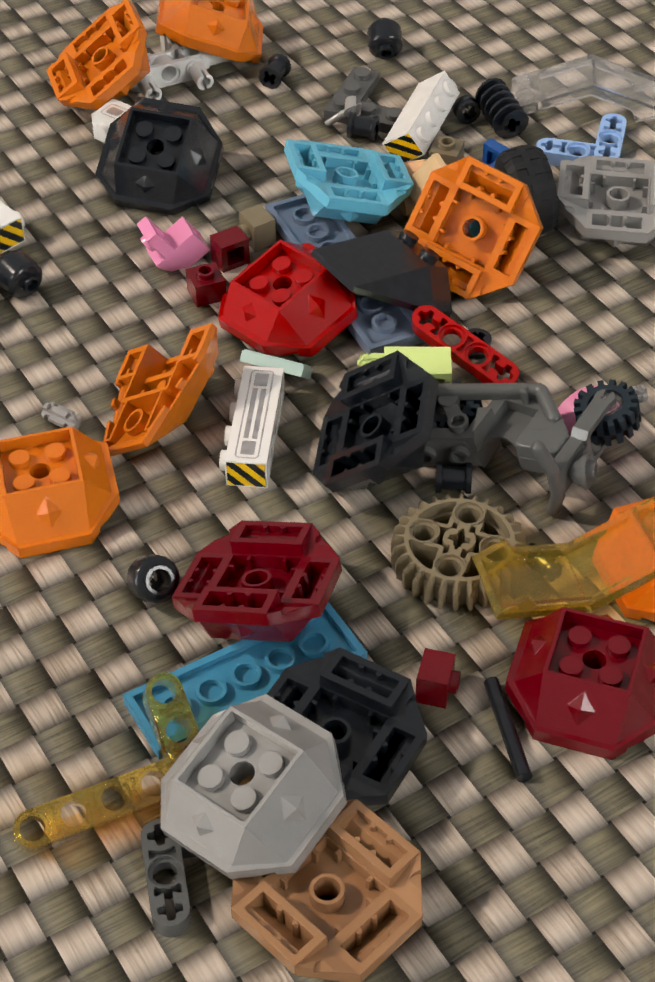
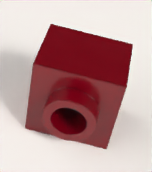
M238 226L210 235L211 260L216 262L218 268L223 273L250 263L249 238Z
M216 262L185 269L187 290L196 307L221 302L222 295L226 293V280Z
M425 648L416 678L415 699L417 703L446 709L449 695H457L460 684L461 671L455 670L456 654Z

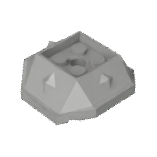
M585 156L573 161L570 159L561 160L557 191L558 208L570 222L579 240L606 242L614 248L619 244L647 246L655 238V162L602 156Z
M267 694L238 705H232L226 710L213 714L161 779V830L170 839L230 879L257 877L275 872L277 875L296 873L347 804L336 742L332 733ZM254 776L249 783L239 785L244 778Z

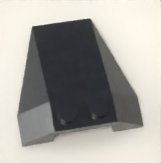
M385 230L315 248L311 253L321 265L353 293L412 311L422 305H431L448 317L452 314L448 268L438 260L439 255L435 251L418 243L419 238L409 230Z

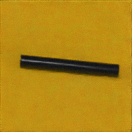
M489 677L484 681V686L518 782H527L533 775L501 684L497 677Z

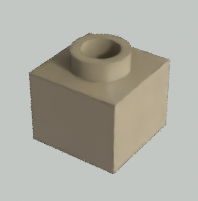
M436 136L429 150L428 158L432 154L439 153L446 165L464 158L465 141L454 139L450 136Z
M260 204L239 211L238 227L249 238V246L255 252L276 243L275 219Z

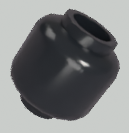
M380 18L369 26L367 31L368 47L373 56L390 59L399 54L403 47L401 27L396 21L389 18Z
M20 251L10 252L0 258V286L18 298L27 297L38 290L43 274L37 262Z
M155 554L142 555L134 560L127 573L128 588L133 596L141 601L153 604L163 603L171 599L180 583V574L175 563L165 556Z

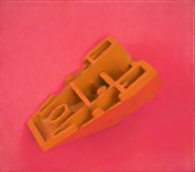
M209 323L191 329L180 355L169 359L149 344L128 350L116 378L115 385L120 388L118 399L113 398L110 407L115 410L113 422H107L103 442L108 444L110 456L148 447L187 421L208 379L214 372V364L219 354L217 326Z

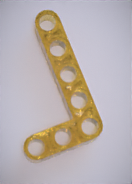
M167 672L154 675L148 681L142 695L143 705L163 760L20 813L14 822L12 831L13 840L19 848L28 852L38 851L161 805V794L158 796L147 795L141 787L142 779L146 776H155L161 781L199 733L183 686L176 676ZM159 685L166 686L172 692V701L164 704L159 703L152 696V688ZM173 723L182 725L187 733L186 740L183 742L172 741L167 736L166 727ZM109 790L119 792L123 797V808L118 811L106 809L101 801V796L104 792ZM67 805H76L82 809L84 821L78 826H69L63 822L61 810ZM32 819L37 820L44 827L42 838L33 842L25 840L20 834V826L25 821Z

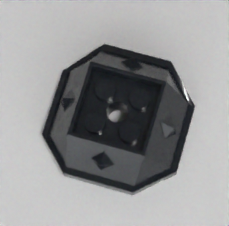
M142 98L110 123L95 175L97 181L105 189L115 205L175 215L198 203L200 205L210 201L224 147L200 107ZM162 151L160 154L153 155L154 152Z
M398 350L345 373L339 385L341 391L332 400L323 418L313 475L334 493L342 489H366L423 467L426 442L431 439L432 429L437 426L433 419L439 381Z
M340 647L324 653L322 658L304 661L285 669L267 693L270 697L332 733L334 739H338L335 742L346 799H358L365 806L388 804L427 744V732L415 699L411 679Z

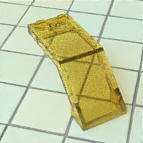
M655 496L568 543L512 547L506 539H503L472 556L495 617L498 620L547 616L562 607L582 612H593L655 579Z

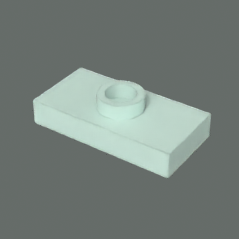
M247 349L242 350L240 362L259 367L284 368V373L306 379L311 378L313 370L309 365Z

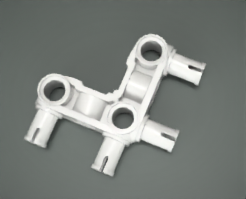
M160 35L162 52L147 53L151 72L130 90L136 93H143L145 98L152 99L153 97L156 100H160L162 97L160 88L191 80L195 81L199 89L205 90L204 85L208 89L212 87L214 82L207 69L212 65L231 60L182 46L172 41L168 36Z

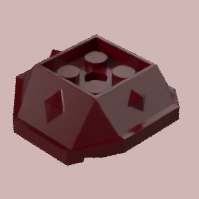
M242 520L229 529L230 534L214 540L196 554L172 595L174 608L197 623L211 638L292 642L312 618L322 616L342 572L340 558L331 546L321 538L320 532L313 523Z
M562 607L545 617L525 621L507 675L505 690L513 705L524 719L525 726L532 739L613 760L625 753L627 748L654 735L655 636L648 627L615 620L608 614L599 616Z

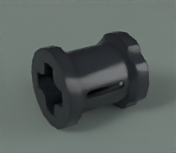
M273 54L268 60V65L262 67L259 71L258 78L262 85L270 89L279 87L282 77L287 76L291 71L290 60L282 54Z
M350 112L347 123V137H368L370 141L375 142L378 136L380 117L357 116L356 112Z
M436 462L435 493H441L442 490H464L465 494H471L472 463H466L465 466L443 465L442 462Z

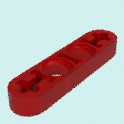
M422 305L414 310L411 326L413 332L432 347H451V360L482 383H518L519 369L514 362L446 314L431 305ZM429 318L432 319V325L428 322L424 325L420 324L421 319L424 321ZM448 334H455L461 341L459 344L451 346L447 345L443 338ZM474 352H480L486 356L487 360L482 364H475L468 357ZM505 373L510 374L509 379H508V378H503L502 380H499V379H498V374H500V375H502V376H503Z

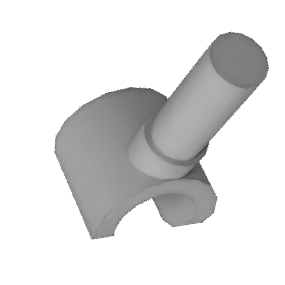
M348 96L345 99V108L324 121L325 125L329 127L341 119L349 118L350 112H356V115L360 116L362 103L356 104V96Z

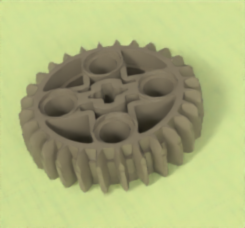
M447 493L444 500H439L436 496H432L430 504L420 500L418 509L409 507L407 515L400 516L399 524L395 526L393 531L391 563L392 568L395 569L396 579L402 580L403 589L412 588L413 598L424 595L426 605L434 600L438 602L439 609L444 604L453 605L454 611L458 609L459 605H466L469 611H471L473 604L479 603L485 609L488 599L494 603H499L501 594L509 596L512 587L518 586L520 577L523 576L525 570L527 545H525V534L521 532V524L514 522L512 513L503 515L504 509L502 505L492 508L490 499L481 503L478 502L477 495L470 500L464 499L462 493L459 498H451Z

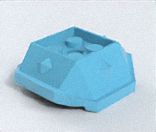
M286 139L284 152L296 180L295 186L305 195L311 213L315 217L377 224L384 216L411 195L414 183L400 155L308 140L296 141Z

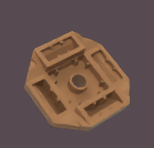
M358 799L347 800V804L296 873L277 875L275 872L257 877L233 879L232 918L295 976L340 982H363L422 926L421 851ZM322 896L335 897V899L329 901L321 900L319 898Z

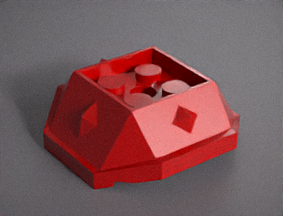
M279 240L230 282L228 291L222 295L218 320L221 328L263 354L289 355L298 353L299 356L313 357L357 318L356 293L351 292L311 255L313 249L317 247L308 242L298 245Z

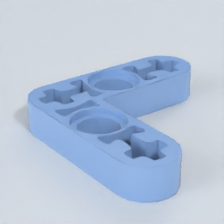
M610 113L604 115L600 122L596 144L543 138L538 140L536 147L543 150L549 165L560 166L561 160L570 159L573 161L585 156L604 157L606 155L620 158L627 121L620 114Z

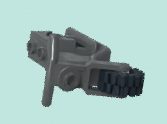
M610 379L608 385H604L603 380L597 381L598 386L595 388L592 384L587 385V393L581 390L578 393L579 399L574 400L576 423L572 428L570 436L549 389L542 383H461V381H455V383L446 382L439 384L433 419L437 426L432 429L431 439L426 442L423 466H436V462H442L443 465L465 466L466 463H472V466H483L485 468L501 447V439L506 440L514 446L522 469L546 474L551 494L546 511L549 515L556 516L561 510L566 496L565 493L573 482L584 490H589L591 483L597 482V460L607 446H612L611 440L616 439L617 443L620 444L624 442V435L630 439L634 436L633 430L638 431L640 428L639 422H641L638 396L635 394V389L632 386L628 388L627 383L623 381L617 386L614 379ZM481 400L492 401L487 407H483Z

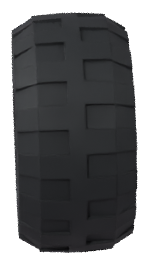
M531 144L502 151L495 160L494 168L528 185L543 225L540 235L550 233L558 224L559 202L555 180L546 154H544L541 148Z

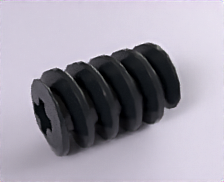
M491 78L483 82L475 94V100L479 104L482 114L494 129V132L502 138H513L521 134L526 129L529 118L522 106L519 105L518 100L515 99L514 94L511 93L509 87L499 78Z

